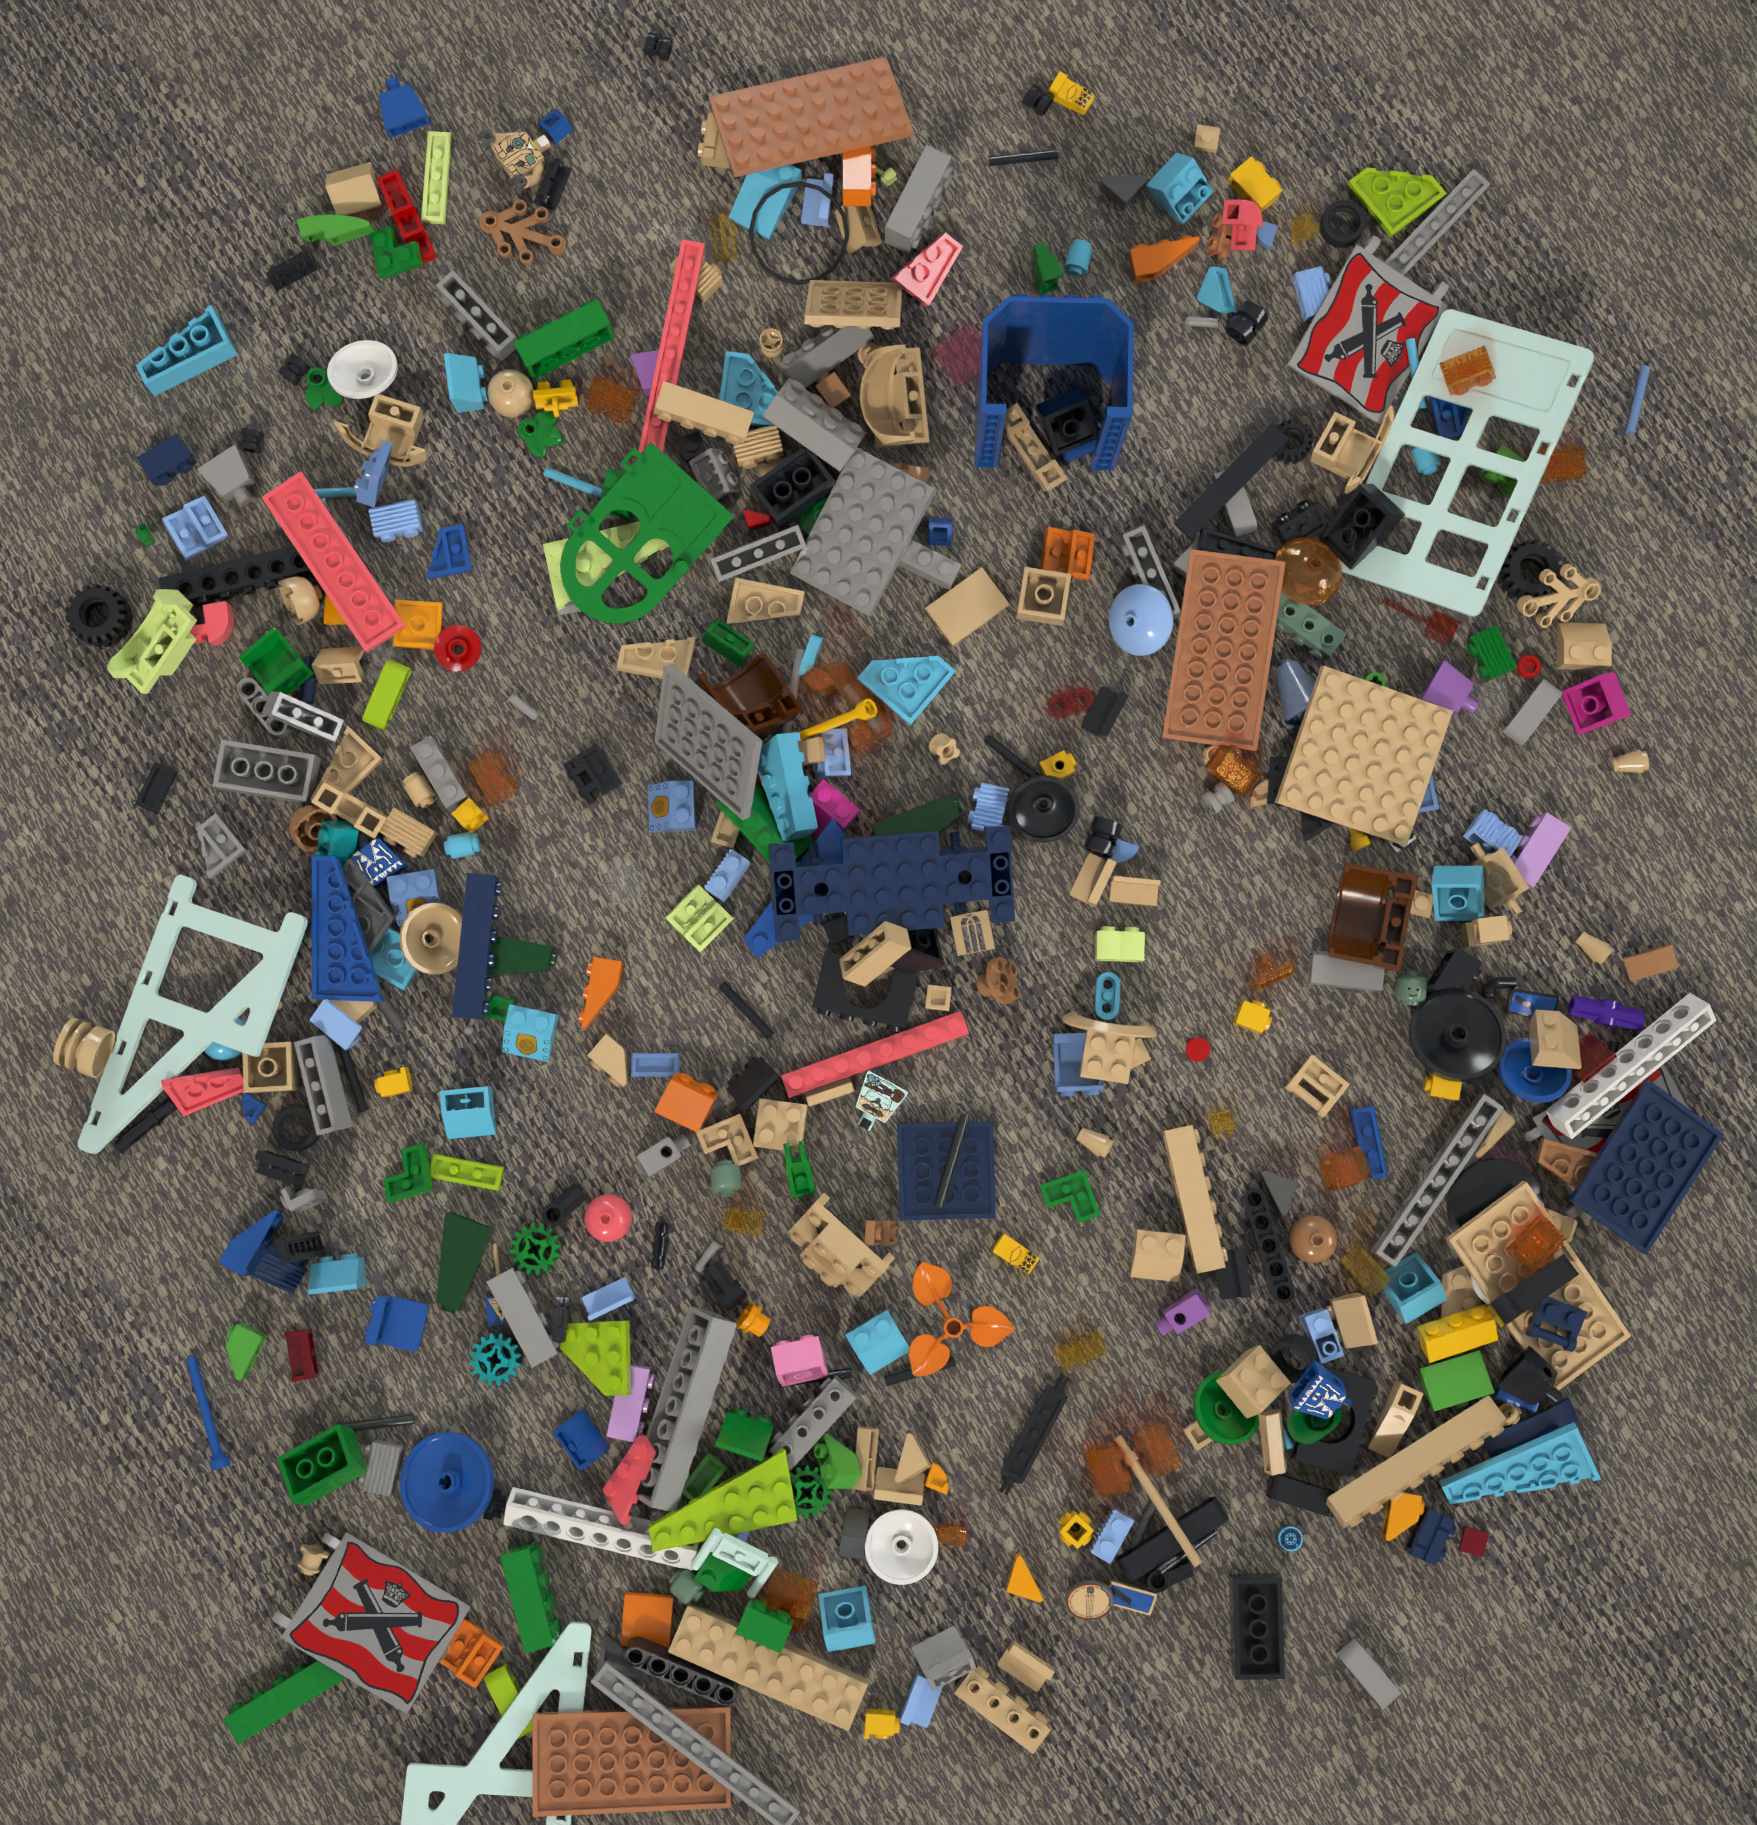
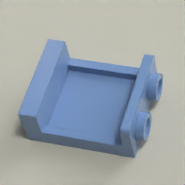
M1086 1033L1053 1034L1055 1092H1061V1097L1075 1096V1091H1085V1096L1099 1095V1090H1105L1103 1080L1084 1078L1079 1075Z

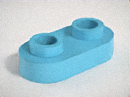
M1106 972L1101 974L1096 980L1094 1010L1100 1019L1111 1020L1119 1012L1120 980L1114 973ZM1105 980L1111 981L1112 987L1110 989L1104 988L1103 983ZM1104 1004L1110 1005L1111 1010L1109 1013L1103 1012L1102 1006Z

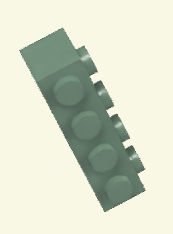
M1282 587L1276 629L1281 632L1287 631L1292 635L1291 639L1300 646L1306 645L1311 649L1310 653L1317 659L1322 660L1323 658L1327 660L1347 634Z

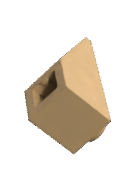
M1395 1381L1367 1448L1390 1458L1414 1418L1424 1393Z

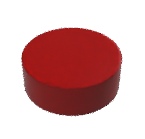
M1524 655L1516 663L1517 673L1525 679L1535 677L1541 670V662L1534 655Z
M1193 1038L1186 1044L1185 1053L1190 1060L1200 1062L1209 1056L1210 1046L1202 1038Z

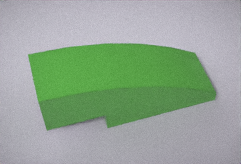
M326 214L297 219L301 237L308 244L326 239L332 246L370 235V233L376 231L369 221L345 215Z
M708 1453L686 1480L681 1494V1501L676 1511L689 1504V1501L696 1497L698 1499L707 1494L728 1467L711 1453ZM663 1510L661 1515L665 1516L671 1511Z

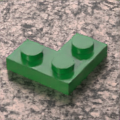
M390 226L370 233L379 278L387 279L423 266L419 243L412 241L398 247L395 230Z
M421 1143L401 1150L404 1173L383 1179L386 1202L395 1203L433 1191L427 1145Z
M1085 1170L1039 1185L1047 1208L1070 1201L1077 1223L1101 1216Z

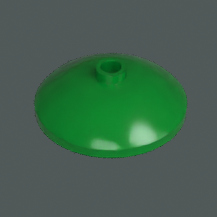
M1225 1371L1216 1372L1204 1378L1198 1385L1193 1399L1194 1415L1201 1430L1210 1439L1223 1445H1237L1253 1436L1259 1426V1416L1255 1415L1246 1418L1216 1382ZM1218 1407H1219V1408L1221 1409V1411H1222V1414H1221V1415L1218 1413V1410H1217Z

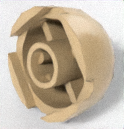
M516 369L499 371L491 378L488 384L487 395L491 406L497 413L505 417H517L527 412L534 402L532 382L524 373Z
M290 577L278 582L281 585L279 591L288 612H294L296 615L292 618L296 625L306 623L317 615L320 608L319 599L322 598L321 591L317 585L313 586L304 577Z

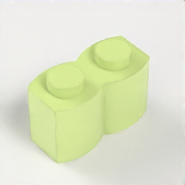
M1103 926L1101 930L1095 932V961H1144L1145 932H1139V928L1125 927V931H1115V927Z

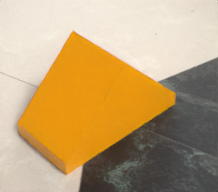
M1021 1553L1015 1554L1005 1587L1006 1592L1037 1602L1043 1601V1596Z

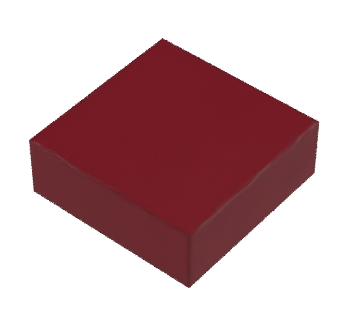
M1463 1526L1458 1550L1484 1557L1489 1533Z

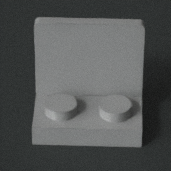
M955 1626L912 1647V1651L932 1691L976 1669L974 1659L969 1649L965 1647Z

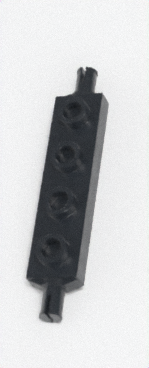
M1060 1374L1055 1386H1045L1001 1469L1005 1480L999 1491L1004 1492L1005 1495L1009 1494L1014 1483L1023 1484L1068 1399L1063 1390L1070 1378L1063 1374Z

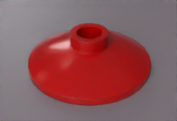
M452 625L445 628L438 634L434 643V653L437 661L444 668L453 672H462L472 668L478 662L482 651L478 635L472 629L463 625ZM462 646L463 652L456 654L455 648Z

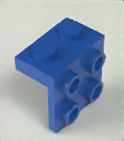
M387 1294L378 1295L377 1299H373L371 1303L370 1313H373L371 1323H367L364 1331V1337H367L366 1344L374 1346L383 1344L409 1351H417L420 1347L429 1306L425 1303Z

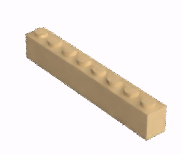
M1488 1395L1327 1497L1326 1505L1343 1529L1349 1525L1351 1528L1355 1527L1363 1521L1362 1517L1370 1512L1371 1515L1377 1513L1384 1507L1382 1504L1389 1499L1392 1502L1399 1499L1404 1494L1403 1490L1408 1487L1416 1488L1424 1482L1423 1478L1430 1473L1432 1476L1438 1474L1444 1469L1443 1465L1447 1462H1457L1464 1456L1463 1452L1469 1448L1475 1450L1484 1443L1483 1439L1490 1435L1493 1438L1502 1433L1507 1419Z

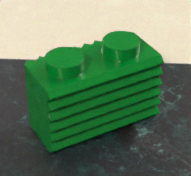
M1498 625L1481 631L1467 639V650L1472 657L1475 656L1478 663L1477 671L1481 678L1485 677L1486 682L1517 668Z

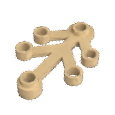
M1565 564L1560 569V575L1566 580H1572L1578 586L1569 589L1556 578V574L1553 571L1545 569L1540 573L1539 580L1545 585H1550L1557 592L1535 598L1530 595L1522 596L1517 601L1518 611L1530 617L1538 611L1540 606L1554 603L1547 612L1543 611L1537 615L1536 623L1546 628L1551 625L1555 616L1564 623L1568 622L1584 600L1592 601L1599 596L1601 591L1599 582L1592 577L1584 579L1577 573L1575 567L1571 564ZM1574 598L1568 607L1564 606L1569 599Z

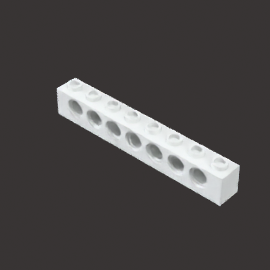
M1691 993L1686 995L1549 1107L1546 1113L1553 1127L1570 1139H1573L1712 1025L1716 1018L1710 1004Z
M515 1487L511 1490L505 1509L503 1525L693 1571L691 1563L698 1553L700 1542L652 1552L648 1525L654 1521L631 1516L628 1525L621 1524L613 1511Z

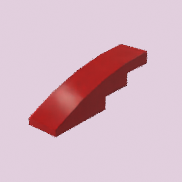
M398 169L376 178L405 243L407 244L412 241L419 243L423 264L436 259L437 255Z

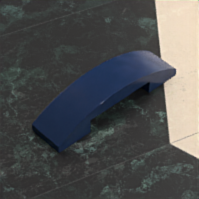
M1569 1397L1556 1404L1547 1406V1409L1522 1419L1514 1425L1511 1424L1510 1426L1503 1427L1504 1431L1496 1437L1492 1438L1490 1435L1483 1439L1490 1459L1568 1424L1579 1421Z

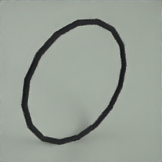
M802 181L781 184L765 194L753 211L749 228L752 252L762 269L779 281L795 285L807 284L810 280H821L832 273L845 255L849 238L846 215L837 199L822 187ZM803 186L818 190L833 201L842 216L845 236L841 253L830 269L815 278L797 281L781 277L765 265L756 250L753 230L757 213L767 198L781 189Z

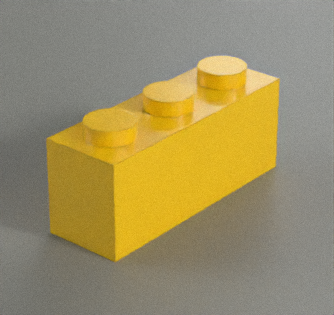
M1486 1304L1417 1326L1420 1346L1429 1363L1498 1341L1495 1319L1487 1310Z

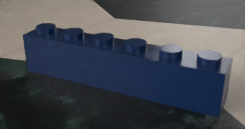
M467 873L452 1017L485 1020V1015H489L490 1001H487V993L492 990L493 978L489 977L490 967H494L495 953H492L493 943L496 944L498 930L494 929L495 920H499L500 905H497V898L502 895L503 883L499 881L500 878L496 875Z

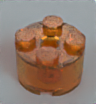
M1360 1146L1347 1149L1339 1157L1337 1153H1333L1319 1159L1318 1168L1327 1193L1332 1190L1337 1191L1357 1185L1359 1181L1373 1179L1364 1150L1361 1151Z

